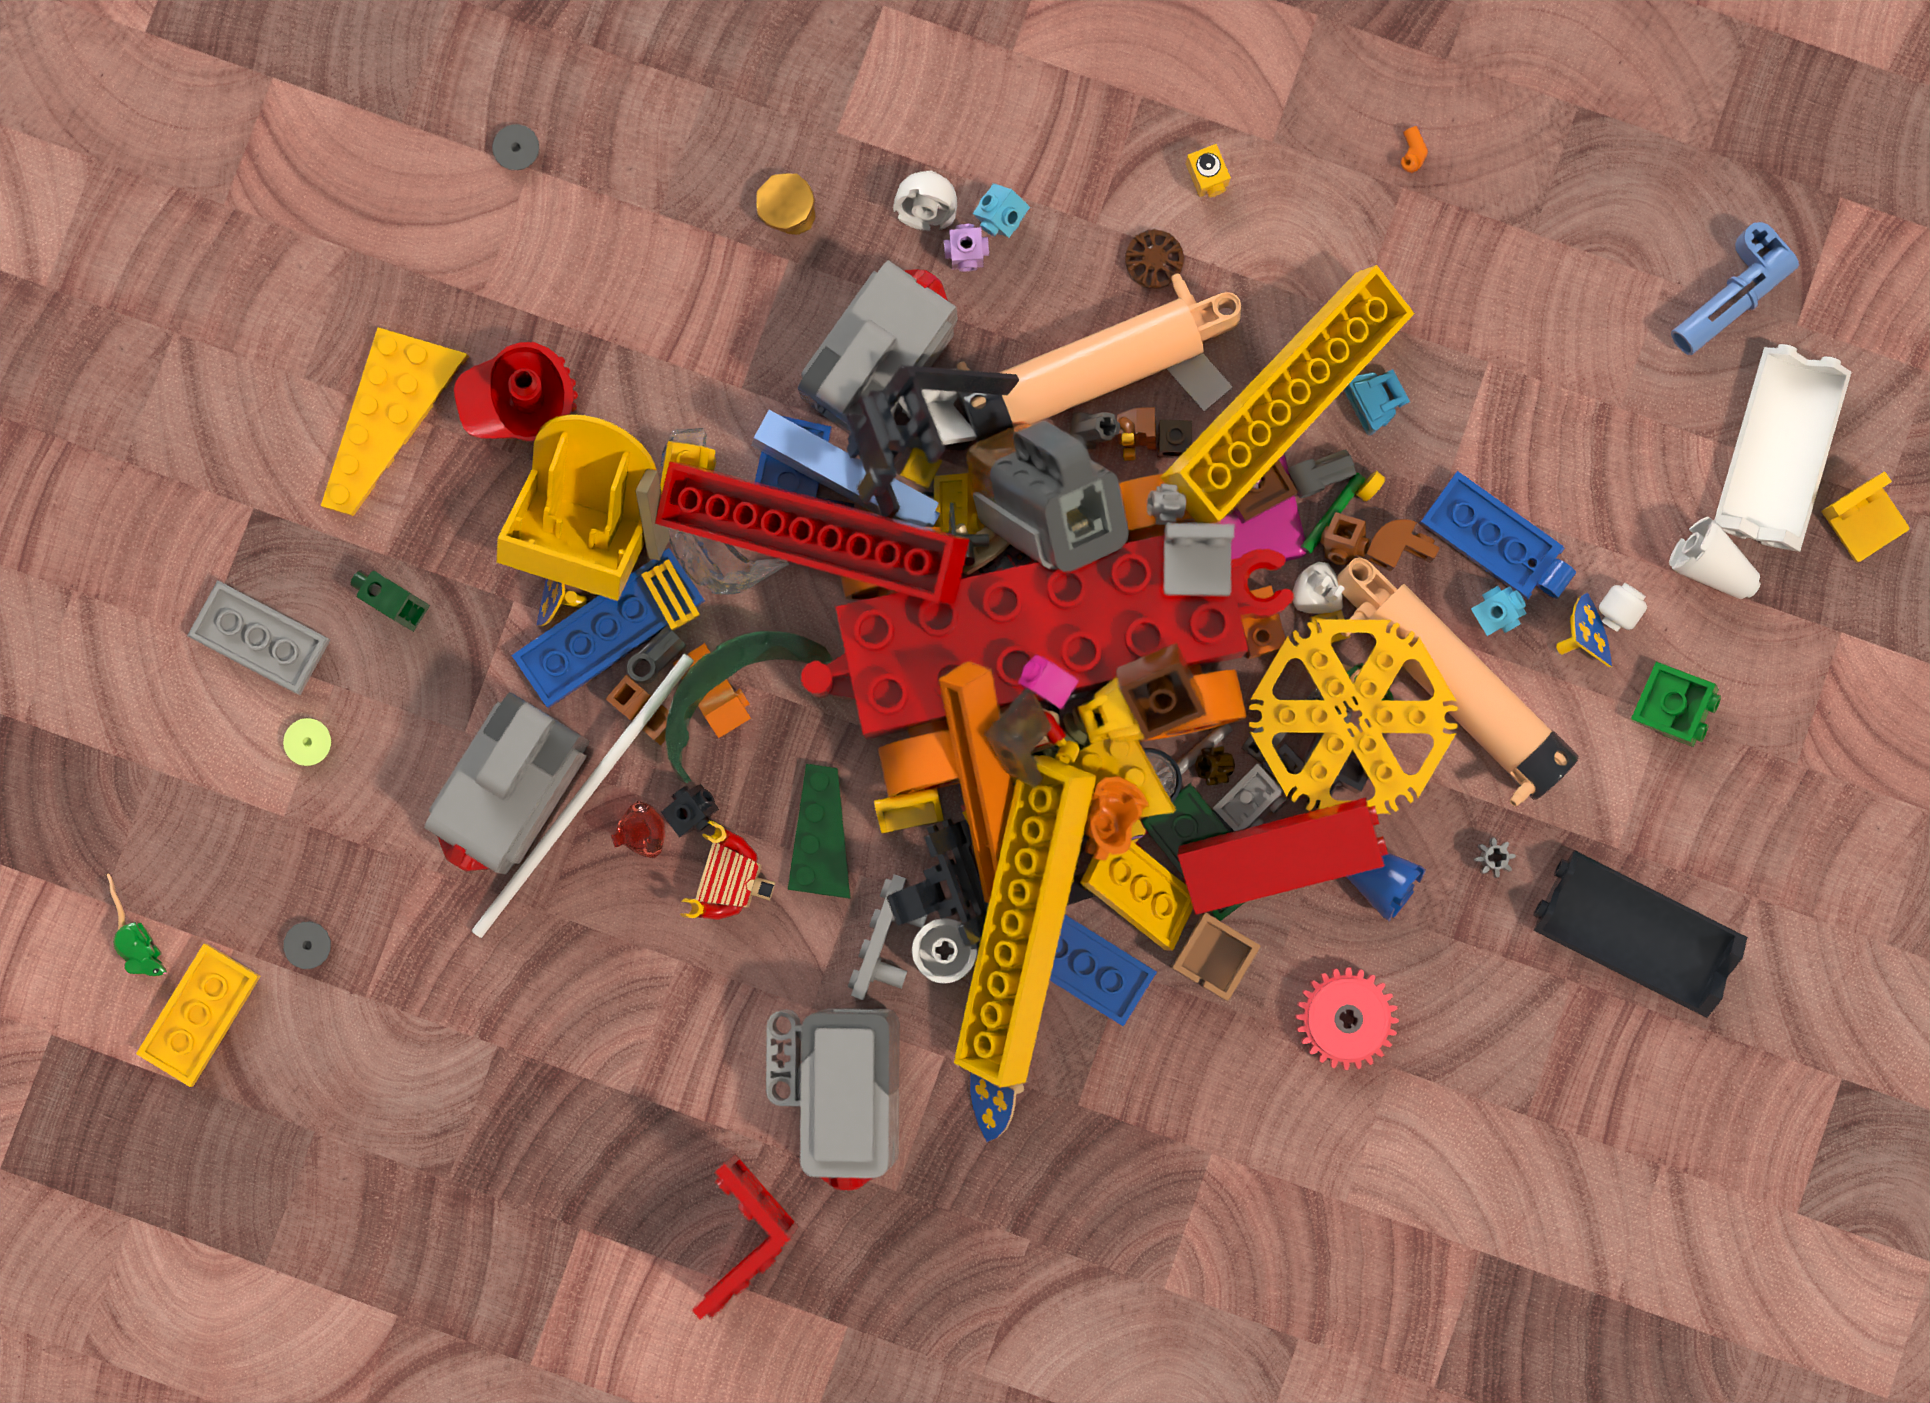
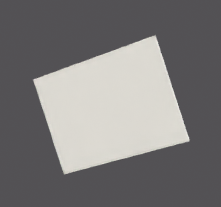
M1204 354L1167 369L1204 411L1232 388L1230 383Z

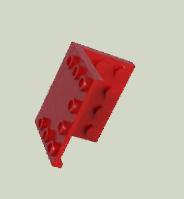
M737 1154L715 1171L719 1177L715 1181L728 1196L733 1193L740 1201L737 1207L750 1221L755 1218L770 1236L704 1294L705 1298L691 1310L699 1320L706 1315L712 1319L726 1306L733 1295L738 1296L751 1284L750 1280L758 1272L762 1274L776 1261L775 1257L783 1251L782 1247L793 1237L799 1227Z

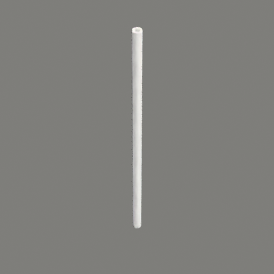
M685 653L682 655L474 926L472 932L482 938L693 664L694 660Z

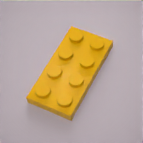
M1131 841L1130 848L1126 853L1121 855L1109 853L1106 861L1092 858L1080 882L1164 950H1174L1193 910L1187 886L1133 841Z
M204 943L136 1054L187 1086L193 1087L261 976L211 945Z

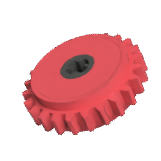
M1345 968L1344 975H1340L1338 969H1332L1331 978L1325 973L1320 974L1322 980L1320 984L1314 980L1310 982L1313 987L1312 992L1302 991V994L1307 998L1306 1002H1297V1006L1303 1008V1014H1297L1295 1018L1303 1020V1025L1297 1027L1296 1030L1306 1034L1301 1043H1311L1312 1046L1308 1053L1311 1055L1317 1052L1321 1053L1318 1061L1323 1063L1329 1058L1330 1067L1335 1068L1338 1062H1342L1343 1070H1348L1352 1062L1356 1069H1361V1060H1365L1369 1065L1373 1064L1372 1055L1375 1054L1383 1057L1384 1054L1380 1048L1382 1046L1391 1047L1392 1044L1387 1040L1388 1035L1394 1036L1397 1034L1395 1030L1390 1029L1391 1024L1399 1022V1019L1391 1017V1012L1397 1010V1006L1389 1005L1387 1002L1393 997L1392 993L1383 994L1381 991L1386 985L1384 983L1374 985L1376 977L1374 975L1364 979V970L1358 969L1355 976L1352 975L1351 968ZM1348 1009L1350 1010V1016L1354 1018L1353 1024L1347 1023L1348 1027L1344 1028V1022L1339 1020V1016L1341 1013L1346 1014Z

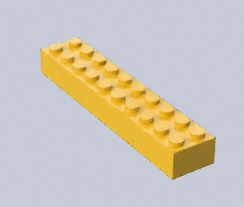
M1375 265L1356 272L1160 477L1165 484L1177 485L1176 493L1185 495V509L1198 524L1220 522L1415 314L1380 268Z
M1050 756L1022 757L954 1058L956 1065L1000 1088L1026 1083L1096 776Z

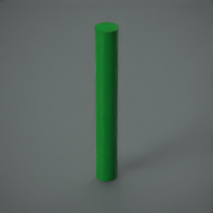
M1356 472V475L1351 478L1300 546L1303 551L1308 554L1313 552L1321 541L1325 527L1330 525L1335 512L1341 514L1366 481L1364 476Z

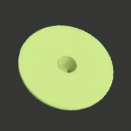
M305 718L290 725L284 735L283 745L287 756L293 762L303 766H311L321 762L327 756L331 747V736L323 723L315 719Z

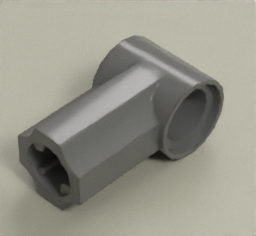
M1074 412L1072 414L1070 436L1079 440L1086 449H1096L1097 443L1111 441L1112 437L1119 435L1120 423L1117 422L1115 415L1112 413L1091 414Z
M1347 449L1316 461L1309 459L1288 468L1292 482L1298 491L1299 499L1314 495L1324 490L1328 485L1356 475L1353 460Z
M666 626L638 654L633 655L629 659L627 672L638 683L649 684L656 679L658 673L687 645ZM640 661H649L651 665L649 674L644 677L637 676L635 673L636 665Z

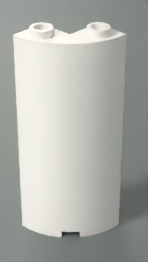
M1779 344L1778 348L1764 347L1714 519L1725 533L1742 539L1751 538L1761 541L1762 545L1801 551L1851 376V371L1840 365V360L1833 357H1822L1821 360H1808L1798 354L1795 347L1785 344Z

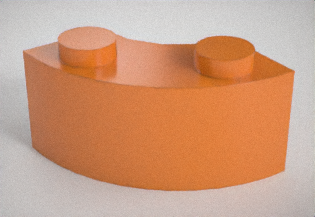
M704 643L687 655L694 662L681 679L717 737H722L751 719L745 709L750 703L740 688L736 691L733 689L722 671L727 666L718 651L711 653ZM678 659L677 661L673 662V665H674V666H675L676 663L679 661V659Z

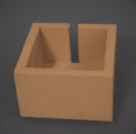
M1205 912L1200 916L1170 968L1195 983L1202 979L1201 987L1221 999L1229 1001L1261 945Z

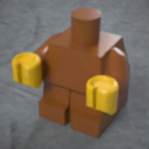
M1155 407L1134 408L1117 414L1120 431L1119 435L1115 436H1118V444L1126 446L1123 449L1125 461L1136 459L1135 449L1139 445L1147 446V449H1156Z

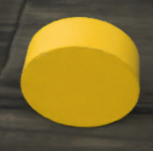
M1376 470L1366 479L1356 495L1364 502L1370 500L1384 484L1385 477Z

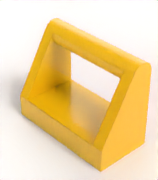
M937 787L874 800L882 834L944 821Z

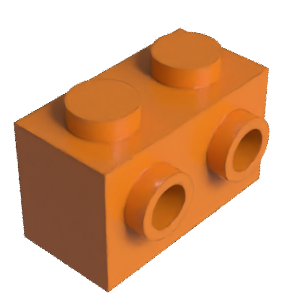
M1272 585L1250 591L1259 598H1267L1274 594ZM1279 614L1270 618L1253 619L1249 617L1241 619L1248 646V651L1246 652L1248 659L1279 651L1286 639Z

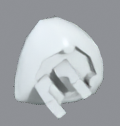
M1317 562L1302 571L1296 579L1292 591L1294 594L1292 602L1297 610L1306 613L1321 614L1335 612L1343 608L1342 592L1345 588L1338 585L1336 573L1328 563Z

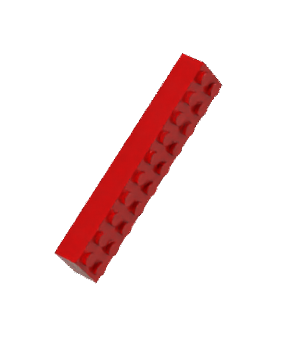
M671 461L668 464L655 521L657 525L938 603H955L970 541L968 538L691 464Z

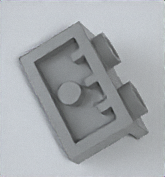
M1257 763L1213 809L1234 831L1265 824L1263 819L1271 811L1273 813L1278 812L1288 800L1285 798L1286 795L1278 781L1260 763Z

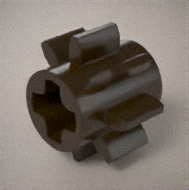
M1224 746L1201 749L1202 755L1197 758L1195 763L1198 777L1206 779V785L1228 783V776L1235 769L1232 754L1224 753Z

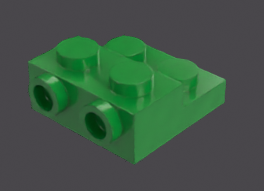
M1656 662L1633 712L1631 721L1660 732L1664 737L1694 748L1696 741L1702 742L1709 728L1705 720L1709 712L1715 713L1717 711L1721 695L1717 694L1719 689L1715 683Z

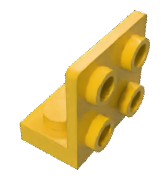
M1885 471L1821 511L1857 563L1909 530L1908 524L1883 489V487L1892 482Z

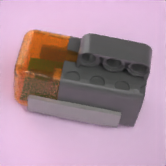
M1043 420L1034 425L1027 423L1016 425L979 441L969 448L966 454V464L980 522L1046 568L1060 569L1065 572L1073 571L1117 551L1126 543L1128 526L1118 478L1113 472L1091 460L1085 446L1079 440Z

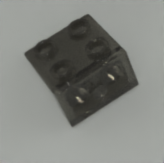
M1025 688L1013 700L1003 715L992 724L985 736L1006 773L1033 788L1040 783L1043 778L1036 767L1038 762L1030 753L1050 731L1051 725L1034 692L1029 688Z

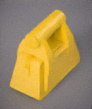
M1117 677L1096 692L1094 700L1078 707L1091 744L1098 743L1103 739H1110L1114 742L1144 739L1119 689ZM1095 713H1101L1104 726L1098 727L1094 716Z

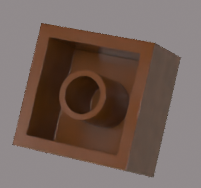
M1177 643L1116 668L1119 689L1145 739L1206 715L1203 694Z

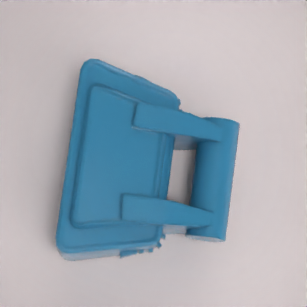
M1393 369L1380 376H1377L1374 372L1357 375L1344 389L1366 434L1370 436L1391 421L1394 415H1396L1395 409L1397 407L1400 408L1410 403ZM1385 383L1394 397L1391 401L1383 387Z

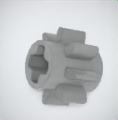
M1161 484V487L1157 486V491H1150L1147 499L1148 515L1156 516L1155 524L1167 525V523H1175L1176 518L1183 517L1186 499L1184 494L1176 493L1177 485Z
M1490 838V847L1482 844L1477 846L1482 852L1480 857L1474 858V861L1481 862L1483 866L1480 871L1481 874L1492 870L1494 878H1499V869L1507 872L1512 870L1508 862L1509 859L1515 858L1516 855L1509 854L1506 850L1509 842H1504L1499 846L1495 838ZM1493 852L1501 855V861L1496 862V867L1493 861L1488 860V855L1493 854Z

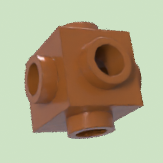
M1335 512L1330 525L1325 527L1321 537L1325 558L1335 564L1348 565L1353 559L1359 558V556L1364 557L1369 546V539L1366 538V521Z

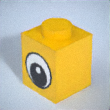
M1217 144L1187 155L1185 164L1199 197L1208 194V197L1211 198L1226 191L1225 187L1229 185L1231 177Z

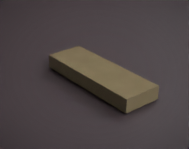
M647 469L635 492L649 559L660 560L670 535L668 527L655 524L662 492L658 471Z

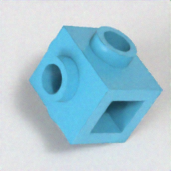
M993 183L988 192L981 198L973 215L982 222L980 224L981 229L989 235L995 237L996 234H1000L1010 238L1030 206L1012 189Z
M1498 585L1482 595L1485 601L1471 608L1487 636L1499 629H1502L1505 634L1520 625L1521 623L1518 618L1527 614L1524 610L1526 604L1523 597L1517 590L1513 591L1511 586L1501 591Z

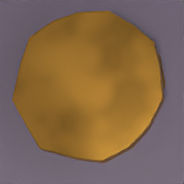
M798 174L772 175L757 190L756 206L758 217L771 229L774 228L787 234L800 235L811 229L816 218L815 198L808 182Z

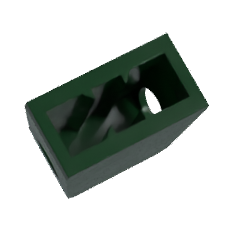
M359 570L351 579L350 585L358 590L357 598L413 632L430 607L428 603L374 570L370 574Z

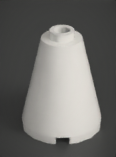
M1705 517L1696 522L1689 529L1693 534L1687 541L1681 538L1671 554L1669 565L1672 566L1676 573L1738 599L1752 597L1760 587V574L1719 524L1710 517Z

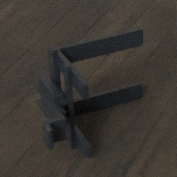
M901 365L883 391L871 390L867 396H861L859 403L864 415L848 414L846 416L851 431L850 436L847 438L849 445L846 449L850 458H856L859 455L866 473L856 487L862 503L868 504L873 496H875L882 516L893 518L900 509L891 485L897 476L894 465L908 447L923 448L928 462L936 463L945 450L963 451L972 442L943 444L921 389L1008 395L1019 382L1017 374ZM901 396L911 417V421L907 426L896 425L891 412Z
M950 818L942 821L943 829L938 830L937 824L927 827L929 834L924 836L931 857L937 856L939 864L923 870L926 880L889 894L887 901L898 926L938 911L941 919L958 913L962 923L957 928L964 947L970 946L973 950L980 947L989 903L984 901L978 867L970 848L973 842L969 825L966 820L953 824ZM952 850L957 864L954 863L953 858L949 859L947 851ZM1085 872L1073 876L1067 906L1096 896L1080 883ZM955 875H957L963 892H961ZM944 880H946L952 895L947 898L940 884ZM969 900L971 901L973 909L976 914V916L973 918L970 917L968 911V907L970 906Z

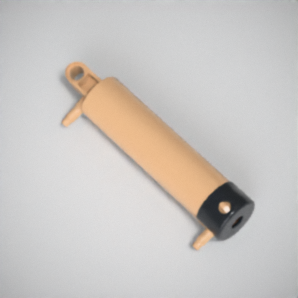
M1178 273L1172 275L1173 287L1179 299L999 372L1017 374L1019 382L1010 394L992 395L957 392L965 419L971 425L976 435L975 441L979 446H985L1014 434L1019 429L1203 354L1202 342L1238 326L1241 318L1240 299L1233 293L1224 292L1196 303L1194 296L1190 294L1181 275ZM1223 308H1230L1234 313L1223 315L1219 311ZM965 362L957 364L958 370L970 371Z
M1364 558L1353 559L1338 574V585L1345 588L1342 594L1357 608L1349 620H1391L1387 625L1386 633H1389L1391 626L1397 622L1400 624L1396 631L1399 639H1405L1410 631L1415 632L1413 640L1408 644L1410 647L1413 646L1417 637L1420 636L1456 701L1443 702L1444 706L1454 705L1457 707V711H1448V713L1520 786L1510 799L1511 805L1518 806L1528 796L1533 800L1539 799L1555 786L1577 763L1579 759L1578 754L1554 730H1550L1405 584L1396 589ZM1341 633V634H1342L1343 636L1348 637L1351 633ZM1415 659L1406 660L1402 667L1433 696L1434 688L1420 663Z

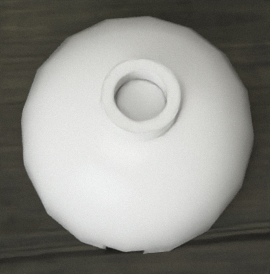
M922 171L911 174L902 181L895 196L893 209L894 212L897 210L899 213L898 219L912 228L930 231L931 227L929 225H940V229H944L950 226L955 219L957 196L953 185L945 177L933 171Z

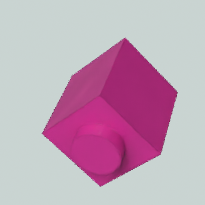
M1035 654L1034 658L1025 665L1019 683L1062 709L1079 680L1050 661Z

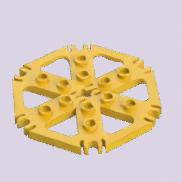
M1316 620L1320 626L1321 633H1317V628L1312 622L1307 623L1311 632L1310 636L1307 639H1303L1296 630L1293 631L1292 636L1298 643L1297 646H1294L1287 635L1250 700L1257 699L1263 701L1262 705H1249V710H1258L1262 715L1260 721L1249 722V726L1252 728H1263L1262 732H1250L1251 736L1286 797L1289 791L1296 786L1297 790L1293 792L1291 801L1296 802L1301 794H1307L1309 796V803L1305 809L1309 811L1314 808L1316 800H1320L1317 810L1351 801L1333 799L1330 795V787L1352 750L1375 788L1374 796L1367 800L1369 807L1375 805L1377 814H1390L1384 803L1388 800L1390 808L1395 812L1398 811L1395 798L1398 795H1404L1409 803L1414 802L1412 794L1407 791L1409 787L1413 789L1416 797L1419 798L1456 733L1447 734L1442 732L1444 728H1457V724H1449L1444 718L1448 711H1457V707L1454 705H1443L1445 701H1456L1455 697L1420 636L1417 637L1416 642L1410 647L1408 644L1413 640L1415 632L1410 631L1405 639H1399L1396 631L1400 624L1397 622L1391 626L1389 633H1386V628L1391 620ZM1336 633H1370L1376 639L1375 647L1353 683L1331 646V638ZM1297 658L1303 662L1324 700H1279L1274 697L1272 692L1273 686L1290 659ZM1408 659H1415L1420 663L1434 688L1432 698L1427 701H1381L1403 663ZM1351 697H1355L1356 701L1358 702L1357 705H1355ZM1344 701L1353 711L1359 710L1361 712L1358 721L1362 732L1352 722L1346 723L1344 721V718L1347 716V708L1343 703ZM1335 706L1338 707L1341 714H1338V712L1335 709ZM1366 718H1367L1368 722L1370 723L1371 727H1368V726H1367V724H1366V722H1365V719H1366ZM1350 728V730H1351V732L1353 733L1354 737H1351V735H1350V733L1348 732L1347 729ZM1280 732L1323 733L1302 771L1298 774L1289 773L1272 745L1273 737ZM1381 733H1426L1433 738L1434 745L1419 771L1414 775H1407L1401 769Z

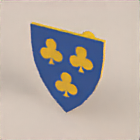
M546 578L536 626L548 624L556 614L560 604L582 608L586 605V596L577 595L574 591H565V584Z
M1587 592L1577 599L1573 613L1570 616L1572 637L1557 643L1556 648L1563 655L1581 647L1610 668L1612 667L1608 638L1599 613Z

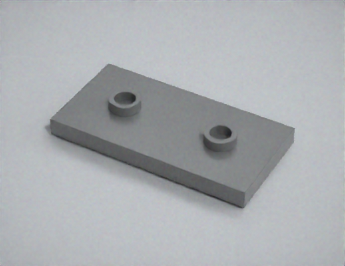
M218 580L187 635L298 695H301L330 642L329 638Z

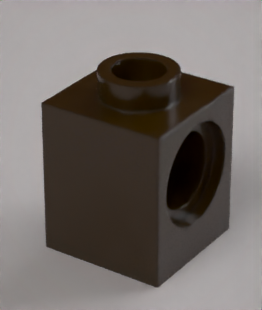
M1160 420L1158 425L1157 457L1179 458L1192 445V421Z

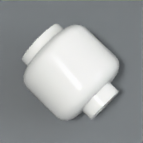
M1624 583L1622 586L1614 585L1599 605V611L1605 616L1602 622L1617 632L1621 627L1627 630L1633 629L1647 610V604L1643 601L1646 596L1627 583Z

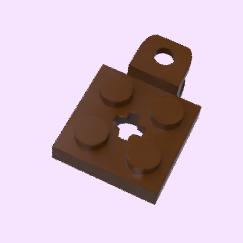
M1279 459L1260 478L1259 489L1252 487L1225 517L1235 511L1241 523L1244 524L1296 496L1298 491Z

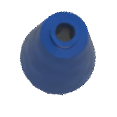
M1391 853L1383 856L1384 867L1346 876L1388 922L1400 912L1414 893L1413 888L1415 885L1413 882L1416 880L1420 883L1426 872V869L1422 866Z

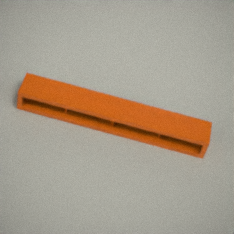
M967 662L940 678L939 681L984 901L989 903L1015 789L1013 787L1010 762L1007 757L1005 736L1002 731L991 670Z

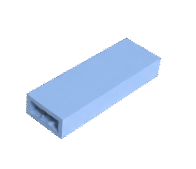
M771 410L767 412L753 438L751 446L873 513L882 516L875 496H873L868 504H864L858 494L856 487L866 475L860 459L850 458L847 452ZM894 479L891 485L900 509L893 519L923 527H933L940 515L939 512L935 511L939 503Z

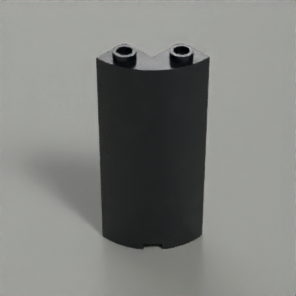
M1576 850L1572 852L1567 861L1561 859L1554 872V876L1557 879L1546 901L1541 899L1534 911L1533 916L1538 918L1534 931L1707 1018L1722 1001L1727 977L1743 959L1748 937Z

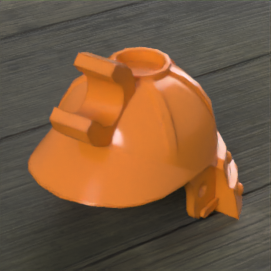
M1109 777L1102 779L1093 789L1084 828L1085 834L1090 838L1085 846V852L1094 854L1093 858L1106 861L1109 853L1121 855L1129 850L1132 839V826L1140 819L1142 809L1149 806L1144 794L1136 785L1121 777Z

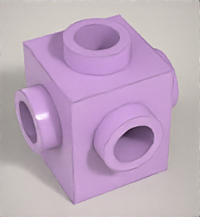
M973 224L957 225L956 229L950 230V239L944 240L945 259L951 258L952 269H959V271L963 272L974 271L978 267H983V256H989L988 237H982L981 227L974 228ZM972 243V246L968 249H965L960 245Z

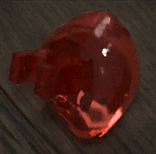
M637 801L624 813L617 825L616 832L611 835L614 848L624 845L640 856L655 859L663 850L666 827L663 818L652 805Z

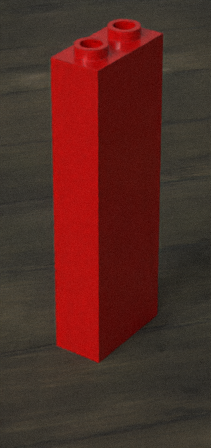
M1365 797L1179 846L1178 857L1195 915L1384 867L1383 856L1388 855L1384 836L1377 837L1374 826L1379 825L1380 822L1375 805L1369 807Z

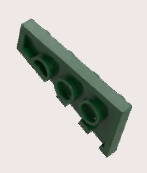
M806 764L787 890L851 899L838 768Z

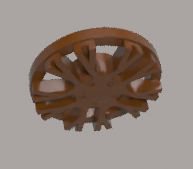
M1156 229L1147 230L1136 235L1128 245L1125 255V265L1130 277L1139 285L1152 289L1162 288L1171 284L1172 275L1180 274L1184 263L1181 244L1171 233ZM1155 236L1165 238L1164 243L1156 245ZM1145 237L1150 238L1152 246H1147ZM1137 242L1144 247L1143 252L1133 250ZM1171 242L1174 246L1166 252L1163 248ZM1178 253L1179 261H1171L1167 257L1169 254ZM1130 257H1142V261H1130ZM1168 264L1175 268V273L1167 269L1165 265ZM1139 265L1146 269L1140 277L1133 271ZM1148 271L1154 272L1151 282L1146 281ZM1157 272H1165L1168 279L1158 282Z

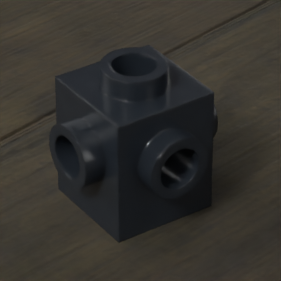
M701 784L691 789L686 785L671 796L674 801L662 810L661 813L680 838L694 830L700 832L709 826L708 822L713 821L710 817L719 808L715 804L712 794L704 789Z

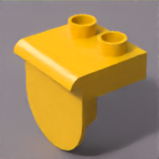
M565 415L554 418L544 424L534 441L532 470L498 536L496 563L618 601L645 543L635 491L644 472L647 469L656 470L655 463L645 447L622 428L591 416Z

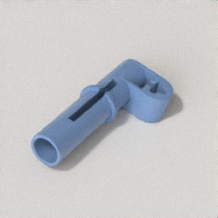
M1762 222L1753 223L1736 240V251L1749 268L1738 277L1729 278L1725 288L1672 330L1671 336L1674 343L1685 354L1693 355L1747 309L1754 310L1758 305V300L1799 267L1795 254L1768 224ZM1756 239L1759 243L1755 245L1752 240ZM1767 246L1770 251L1761 258L1757 252ZM1754 281L1756 286L1711 322L1708 317Z

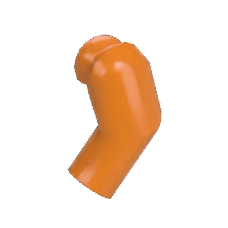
M1417 126L1403 132L1409 149L1401 159V166L1409 173L1418 171L1428 154V149Z

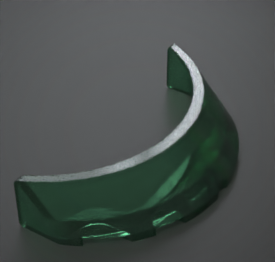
M757 631L729 639L716 646L712 652L702 656L681 681L673 697L667 717L666 751L668 760L677 778L685 784L691 781L682 767V750L689 740V732L687 730L689 722L699 703L709 691L743 667L757 662L794 660L811 663L813 661H820V663L827 665L833 661V658L826 647L806 637L789 632Z

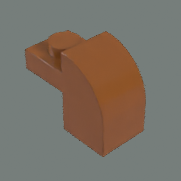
M1399 519L1385 524L1372 537L1367 552L1362 558L1391 572L1396 567L1403 550L1431 563L1435 559L1440 547L1434 545L1435 540L1427 535L1417 533L1415 536L1411 534L1417 522Z
M626 675L608 695L606 700L633 721L651 695ZM661 704L642 730L662 746L682 721Z

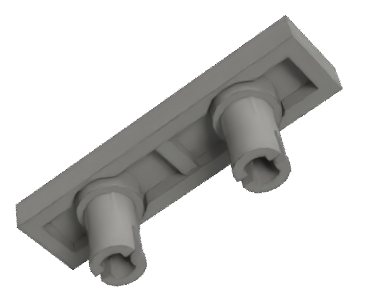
M894 874L892 880L886 878L880 894V897L885 898L882 909H875L869 927L874 928L871 940L864 939L858 956L864 959L860 971L853 970L848 984V988L853 989L851 994L853 997L864 1000L870 982H874V980L902 989L908 971L881 962L882 958H879L891 922H895L887 896L904 888L907 880L904 877ZM927 916L910 921L908 924L922 928Z

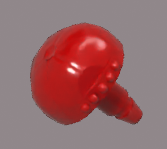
M519 342L507 346L493 359L463 372L456 380L454 387L456 406L463 429L470 436L479 439L514 438L534 443L538 432L544 424L554 418L571 415L577 409L574 400L577 399L578 393L573 390L576 381L570 378V369L564 367L565 358L562 356L558 357L551 349L536 342Z

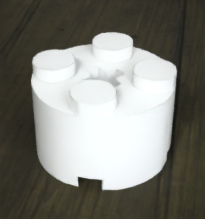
M948 918L933 920L923 926L914 939L912 947L914 962L919 971L934 982H955L963 978L975 963L977 948L972 950L970 946L964 947L957 928L961 924L959 921ZM943 941L949 942V947L954 948V954L948 955L947 960H942L941 954L936 953V947H941Z

